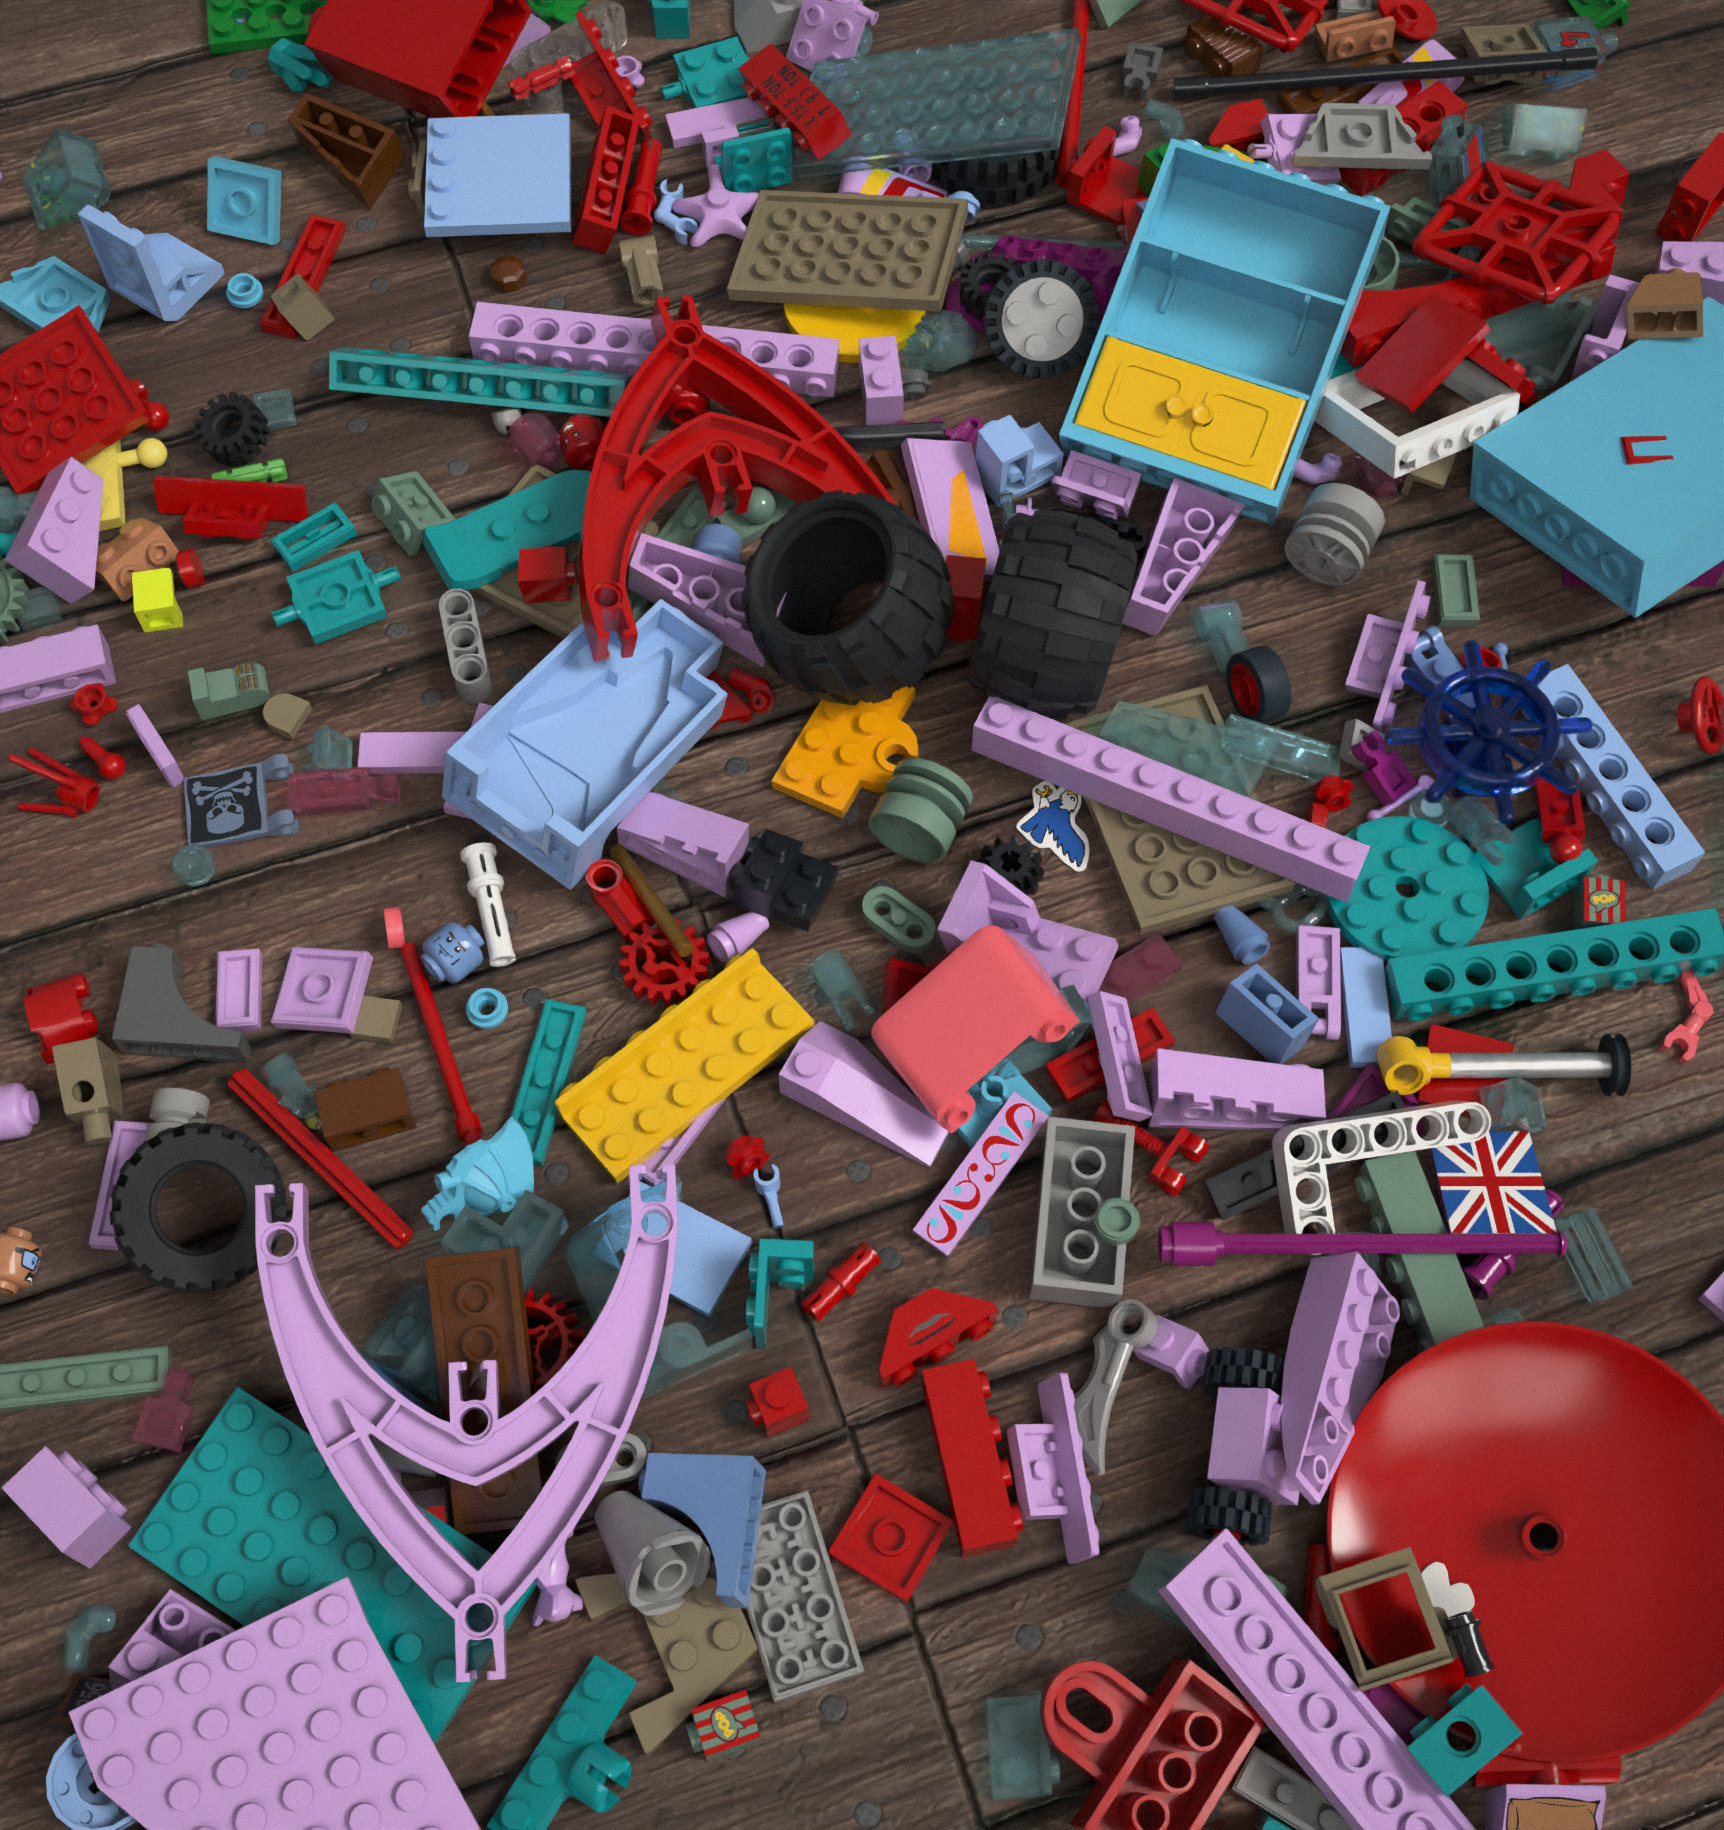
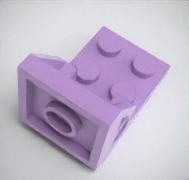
M971 860L937 928L947 953L959 947L980 928L998 926L1036 957L1075 1014L1087 1017L1090 1011L1087 997L1098 992L1118 949L1116 938L1040 918L1036 905L1030 897L988 865Z

